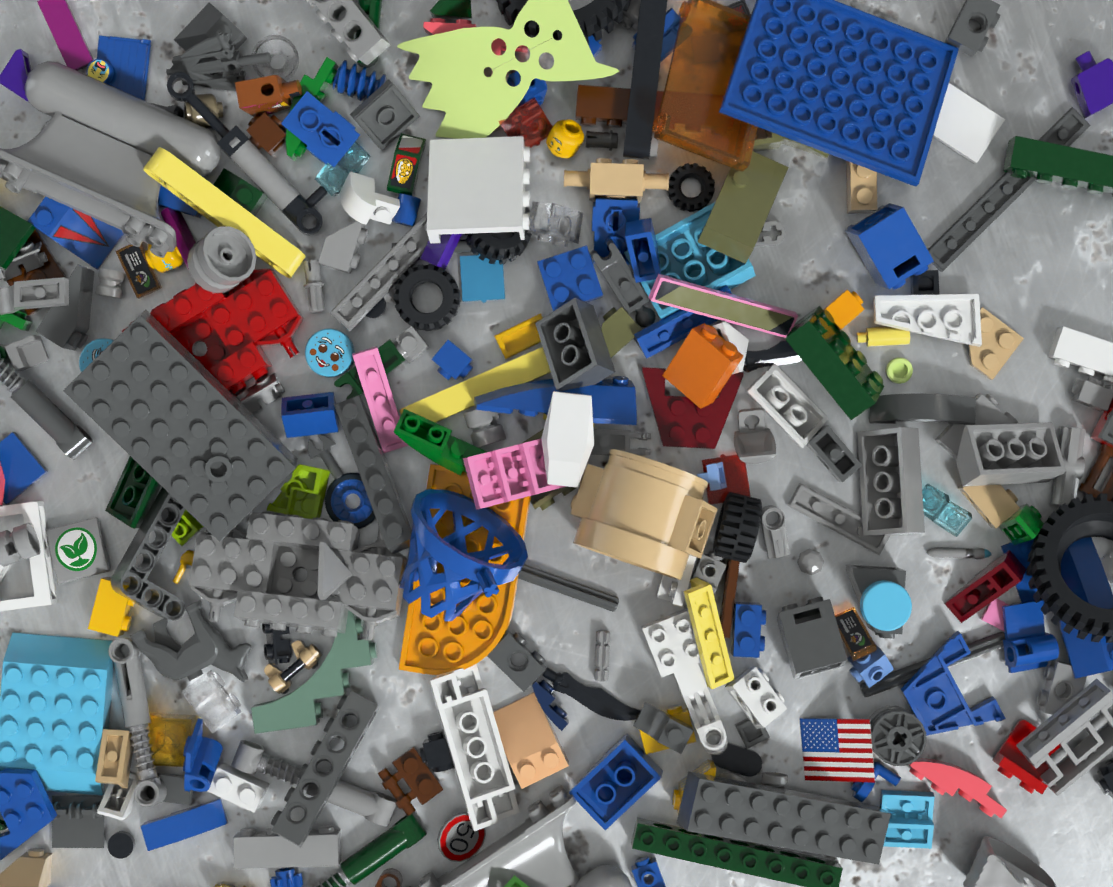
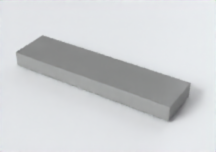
M801 483L797 486L787 505L878 555L881 554L890 535L863 536L861 515Z

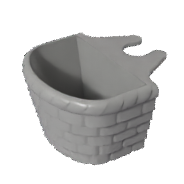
M992 837L982 839L981 847L976 852L977 857L973 861L974 864L971 866L969 873L966 875V880L963 882L964 887H1057L1046 871L1031 859L1006 843Z

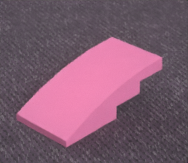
M542 439L463 458L476 510L566 487L547 484Z

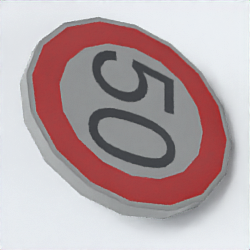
M468 812L455 814L445 821L439 831L437 838L438 849L445 858L452 862L468 860L477 854L482 847L486 836L485 828L473 831Z

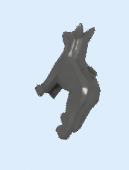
M201 600L185 607L195 634L182 646L168 634L166 628L168 621L166 618L153 624L155 642L147 639L144 629L130 635L137 648L151 660L164 677L173 680L187 677L191 681L203 674L201 669L213 665L233 674L242 682L248 680V676L243 668L252 646L249 643H243L231 648L225 642L222 634L205 618L201 609L203 605Z

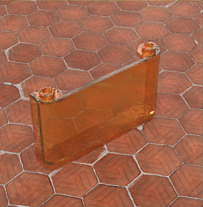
M712 0L684 1L679 10L681 20L659 115L652 125L654 138L743 172L750 165L758 127L722 114L719 110L751 16Z

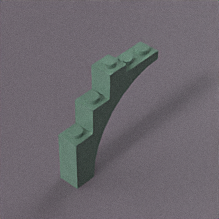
M348 610L345 633H337L329 654L321 667L307 682L287 695L273 701L256 704L251 708L255 734L315 726L320 722L319 718H323L321 702L317 703V699L341 696L347 693L346 688H350V677L348 672L344 673V669L372 665L374 658L378 656L376 643L360 638V634L364 632L363 621L360 618H357L356 615Z

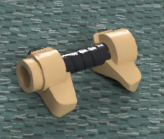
M301 640L293 642L291 646L297 660L284 672L270 663L265 667L264 672L269 677L268 682L277 693L286 694L292 684L291 678L303 668L310 670L318 666V660L322 654L314 644L308 647Z

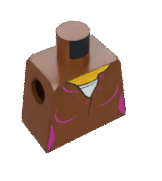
M278 75L235 82L239 108L253 117L257 114L262 115L264 112L268 115L289 109L292 104L291 98L302 95V87L299 80L287 82Z

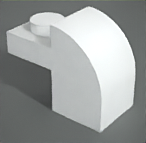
M350 172L341 188V203L344 210L353 219L367 225L369 219L390 225L400 208V199L375 193L374 178Z

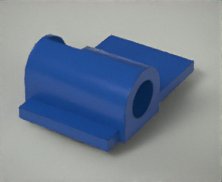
M308 91L281 122V125L307 145L306 149L325 165L329 163L333 167L337 165L360 136L351 123L336 111L333 113Z
M596 197V202H593L592 231H594V250L599 256L606 257L609 255L610 250L607 246V241L611 239L626 263L630 265L624 252L628 251L625 239V223L640 219V203H638V199Z
M1034 600L1002 606L1005 640H1003L1005 665L1008 666L1009 673L1046 667L1048 661L1056 660L1059 656V645L1056 638L1052 634L1045 632L1044 615L1040 610L1043 606L1042 601L1036 603ZM1026 644H1027V647H1028V653H1027V654H1026V650H1025Z
M200 718L197 719L192 736H188L183 752L185 757L183 771L185 772L184 789L188 792L190 790L198 792L209 790L223 750L222 745L218 741L202 737L203 719Z

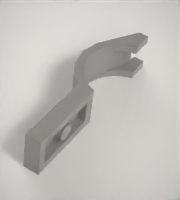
M65 277L17 281L12 286L0 288V315L15 313L22 309L69 305V279Z

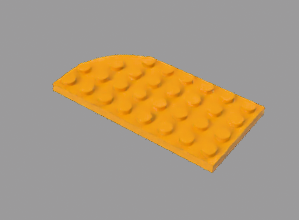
M430 464L426 489L449 490L473 499L467 473L462 472L460 476L440 465ZM531 496L488 507L505 519L524 541ZM430 509L432 518L440 509ZM446 510L435 524L438 535L442 539L454 533L453 512ZM462 515L463 527L475 522ZM482 526L465 536L468 553L485 549L489 532L486 528ZM494 536L492 548L503 546ZM509 554L490 559L488 563L502 565L509 557ZM437 561V573L444 572V566ZM519 574L514 581L497 585L499 589L497 595L492 594L491 597H486L484 592H482L453 621L443 620L444 611L432 618L422 614L421 597L410 603L407 611L399 670L440 675L461 668L465 670L487 657L502 640L510 624ZM467 578L460 581L461 588L468 585L471 580ZM419 579L413 581L414 590L420 586ZM445 587L431 593V606L445 599Z

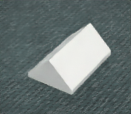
M775 363L746 390L760 407L801 448L806 446L829 420Z

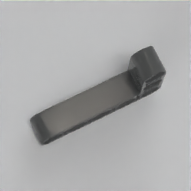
M162 487L111 578V587L116 593L155 615L174 621L184 615V602L147 580L186 510ZM167 508L168 517L163 521L161 514ZM154 531L156 538L153 543H150L149 534ZM139 554H142L143 562L140 566H137L136 558ZM129 577L130 585L124 590L123 581ZM150 589L152 592V596L150 600L146 602L144 596L147 590ZM172 601L173 608L171 612L167 614L166 606L169 602Z

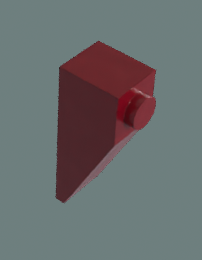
M1009 550L990 563L944 604L962 623L1021 582L1027 569Z

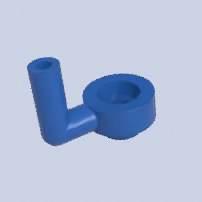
M874 762L875 779L880 775L894 786L901 780L900 776L879 762ZM854 782L851 790L854 791L852 797L863 802L873 789L875 783Z

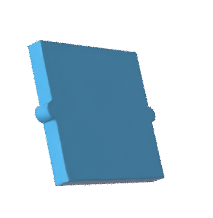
M480 254L460 256L462 302L482 301V303H486V300L505 299L503 264H499V260H496L495 264H490L488 258H485L484 261L479 259Z

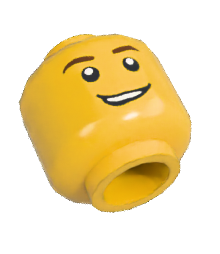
M570 119L559 120L549 132L546 144L556 157L571 158L577 153L584 142V133L576 121Z

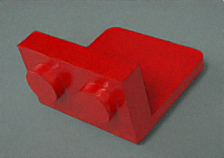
M1021 719L1017 722L992 761L999 765L997 771L1009 779L1013 775L1020 779L1019 785L1031 794L1034 790L1043 794L1048 786L1042 782L1043 780L1040 776L1049 767L1044 762L1038 768H1035L1017 748L1016 745L1036 729L1035 726ZM1058 745L1057 747H1055L1052 751L1048 753V755L1050 756L1058 748H1060V746Z

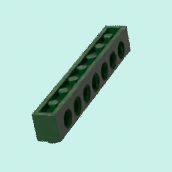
M638 817L636 818L631 841L632 849L803 887H839L843 870L837 861L741 840L690 832L682 827Z

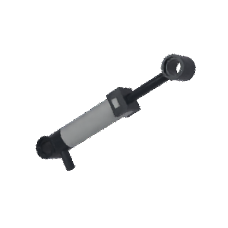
M183 72L172 74L167 80V90L171 97L176 101H187L222 137L217 143L221 150L240 167L304 235H314L319 232L323 221L321 214L314 206L327 195L326 189L320 186L305 199L257 149L237 125L229 131L194 94L196 91L189 75ZM182 80L188 84L186 92L177 93L174 91L173 87L177 81ZM306 215H313L317 220V225L312 229H307L302 225V218Z

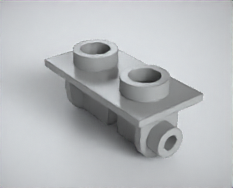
M31 241L25 243L6 270L0 268V280L7 281L21 275L20 264H23L26 272L44 266L48 259L44 252H39L42 242L33 244Z
M273 373L270 376L268 374L261 376L256 380L255 385L248 389L242 388L233 396L251 413H254L262 408L258 399L262 398L264 403L268 405L282 397V393L285 390L281 383H278L276 374Z

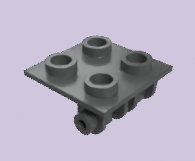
M52 796V805L57 814L52 820V848H104V815L97 813L103 796Z

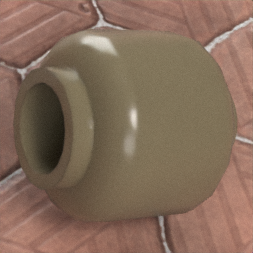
M213 94L196 95L218 119L223 118L222 102H217ZM184 102L185 119L205 128L211 127L188 102Z

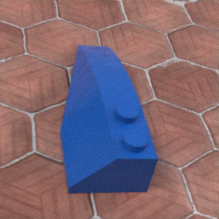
M614 376L613 379H603L595 385L557 391L592 395L593 423L637 425L635 386L625 376ZM553 379L526 382L474 397V404L476 410L511 414L513 409H516L524 416L535 417L539 412L547 415L553 391L557 390Z
M1087 537L1074 542L1065 550L1061 560L1063 580L1071 591L1085 602L1101 608H1113V593L1092 538ZM1060 620V631L1075 679L1113 670V642L1106 643L1105 636L1099 643L1091 642L1092 634L1090 633L1084 640L1077 638L1079 630L1073 628L1070 634L1063 631L1066 623Z

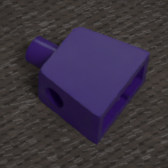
M1090 51L1075 58L1082 72L1071 79L1084 119L1113 104V61L1107 58L1096 64Z

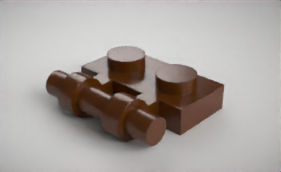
M414 747L392 762L397 770L393 775L390 774L386 767L377 773L383 781L381 784L385 790L389 789L396 799L395 804L399 809L402 808L407 816L416 811L411 804L414 798H417L420 804L424 805L443 791V788L427 765L422 762V758ZM402 778L411 789L406 794L397 784Z

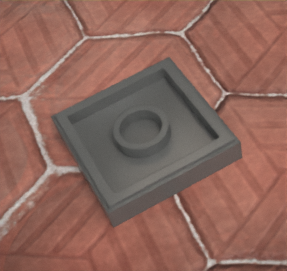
M389 79L350 114L381 151L420 117Z

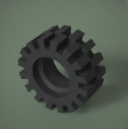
M687 163L684 166H679L672 173L667 192L669 193L670 200L673 201V205L681 208L680 210H687L689 212L699 211L711 201L715 192V180L712 178L711 172H708L703 165L701 167L697 163ZM695 178L700 182L701 192L698 196L687 197L683 194L681 184L685 179Z

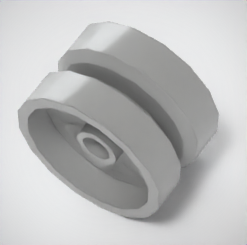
M220 226L211 230L204 238H201L193 245L189 251L187 262L189 272L198 285L213 293H225L250 276L255 269L257 258L253 244L244 233L230 226Z

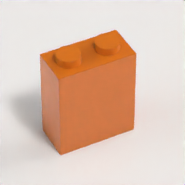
M704 323L691 329L662 376L701 409L715 401L742 360L743 355L733 343L723 339L714 327Z

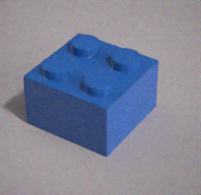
M587 245L537 261L553 311L574 298L590 302L603 297Z

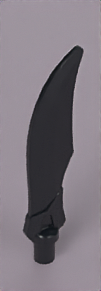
M780 341L767 350L747 351L743 370L751 372L757 368L772 366L774 363L776 365H785L802 361V359L787 341Z
M547 667L542 675L553 682L552 685L555 691L567 694L591 711L606 718L621 721L635 720L641 711L620 702L602 688L583 685L568 672L556 673Z

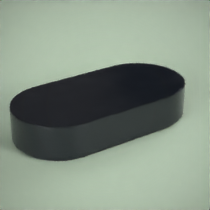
M728 742L727 748L722 754L711 755L716 766L743 776H755L762 768V759L757 752Z

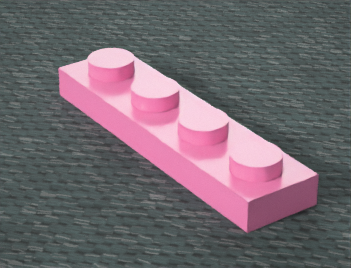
M377 346L353 353L352 356L383 453L408 446L407 443L394 433L400 418Z

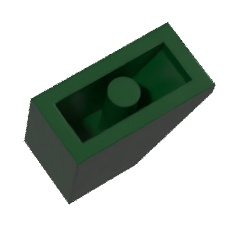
M223 168L213 184L254 216H256L267 199L265 193Z

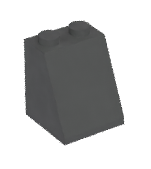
M846 565V572L859 606L864 590L876 581H892L905 589L906 571L896 567ZM866 622L868 628L874 631L875 635H879L880 638L894 639L895 634H902L903 626L892 631H882Z

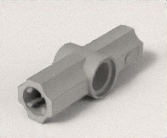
M1061 426L1059 447L1066 472L1057 476L1054 480L1051 504L1062 505L1066 503L1068 506L1071 499L1077 497L1079 480L1083 477L1085 460L1082 454L1086 429Z

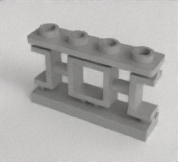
M1095 679L1016 745L1035 768H1038L1044 762L1048 765L1049 769L1040 778L1057 796L1113 751V716L1107 710L1113 705V693L1098 679ZM1099 712L1100 714L1090 722L1089 719ZM1105 723L1108 724L1099 733H1097V730L1101 728ZM1083 729H1086L1089 736L1071 750L1066 743ZM1059 745L1060 748L1049 756L1048 753ZM1067 756L1068 758L1057 767L1056 764Z

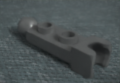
M611 239L607 241L610 252L606 257L599 256L595 250L591 251V257L626 312L630 314L636 311L635 320L641 327H648L654 324L656 319L654 311L644 306L650 299L640 283H636L633 272Z

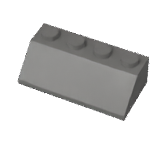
M1052 422L967 425L964 427L956 460L963 486L1046 483L1066 472Z
M897 427L857 432L859 462L862 464L859 468L863 536L925 533L918 428Z

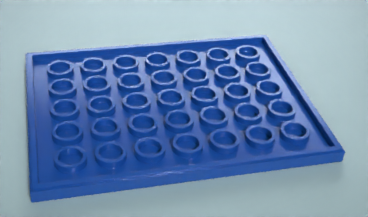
M756 0L719 112L916 187L920 182L959 48L835 0Z

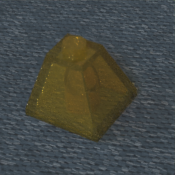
M150 713L151 723L148 724L149 729L147 730H150L148 736L151 737L149 742L152 744L150 748L154 752L152 754V758L155 759L153 764L156 766L183 767L185 743L188 736H192L197 722V715Z

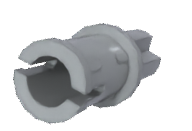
M319 260L303 262L306 279L304 288L307 289L309 311L313 313L324 310L322 291L324 283L321 282Z

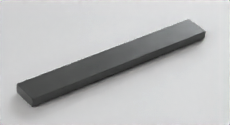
M1071 107L1039 141L1070 146L1091 125ZM1005 172L927 249L934 260L932 264L940 272H943L1036 178L1029 176L1024 179L1010 176V172Z

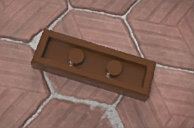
M727 559L720 613L724 638H730L740 564L739 561Z

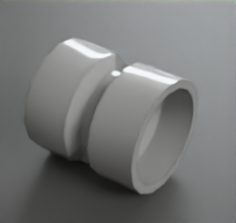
M473 410L463 414L467 427L473 430L470 436L474 446L480 448L506 439L502 425L497 424L499 419L498 412Z
M30 523L14 527L12 533L8 530L0 532V565L3 567L19 562L20 557L28 559L40 555L39 540Z

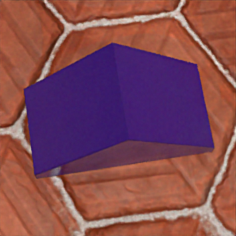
M22 49L16 50L0 74V84L26 101L28 99L25 95V84L28 73L31 71L28 53Z

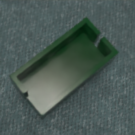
M819 305L795 323L786 336V341L849 419H854L874 405L884 388L883 379L876 371H872L866 364L865 356L853 348L850 344L849 336L843 330L840 331L836 327L832 315L827 310L823 311Z

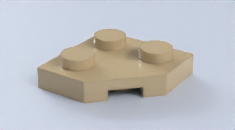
M981 307L982 345L980 347L968 345L969 362L972 367L988 379L993 380L1024 338Z

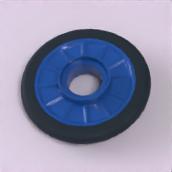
M360 473L343 474L329 485L325 495V508L333 522L340 520L350 521L358 529H361L376 519ZM350 494H357L360 498V505L355 509L348 507L346 504V498Z

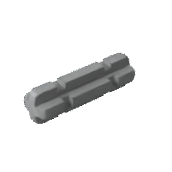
M598 630L596 632V642H598V645L595 648V666L597 669L594 672V679L604 682L608 680L609 673L607 667H609L610 645H608V642H610V632Z

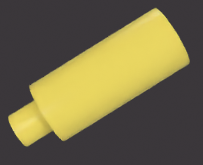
M892 327L866 328V332H858L856 339L857 343L866 342L867 347L910 344V331Z

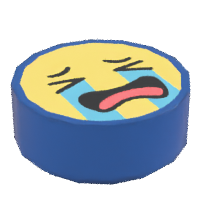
M102 59L91 61L86 70L88 76L106 84H109L114 77L112 65Z

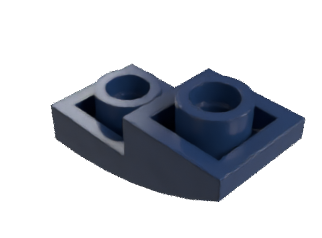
M544 679L541 682L536 680L532 687L541 708L548 718L562 731L569 723V720L566 718L567 712L557 704L554 707L551 705L556 696L552 693L555 689Z

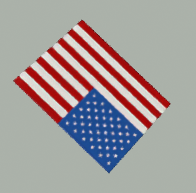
M800 718L805 780L875 783L870 719Z

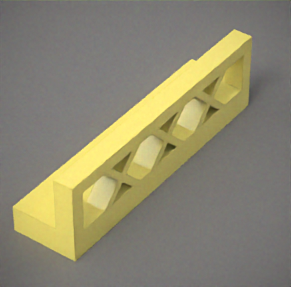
M696 577L690 580L692 588L683 592L707 687L714 689L735 679L712 586Z

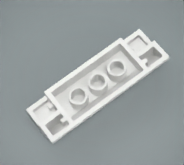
M477 664L465 670L461 668L430 679L429 682L473 831L499 823L498 820L520 813L514 794L515 785L487 690L483 688Z

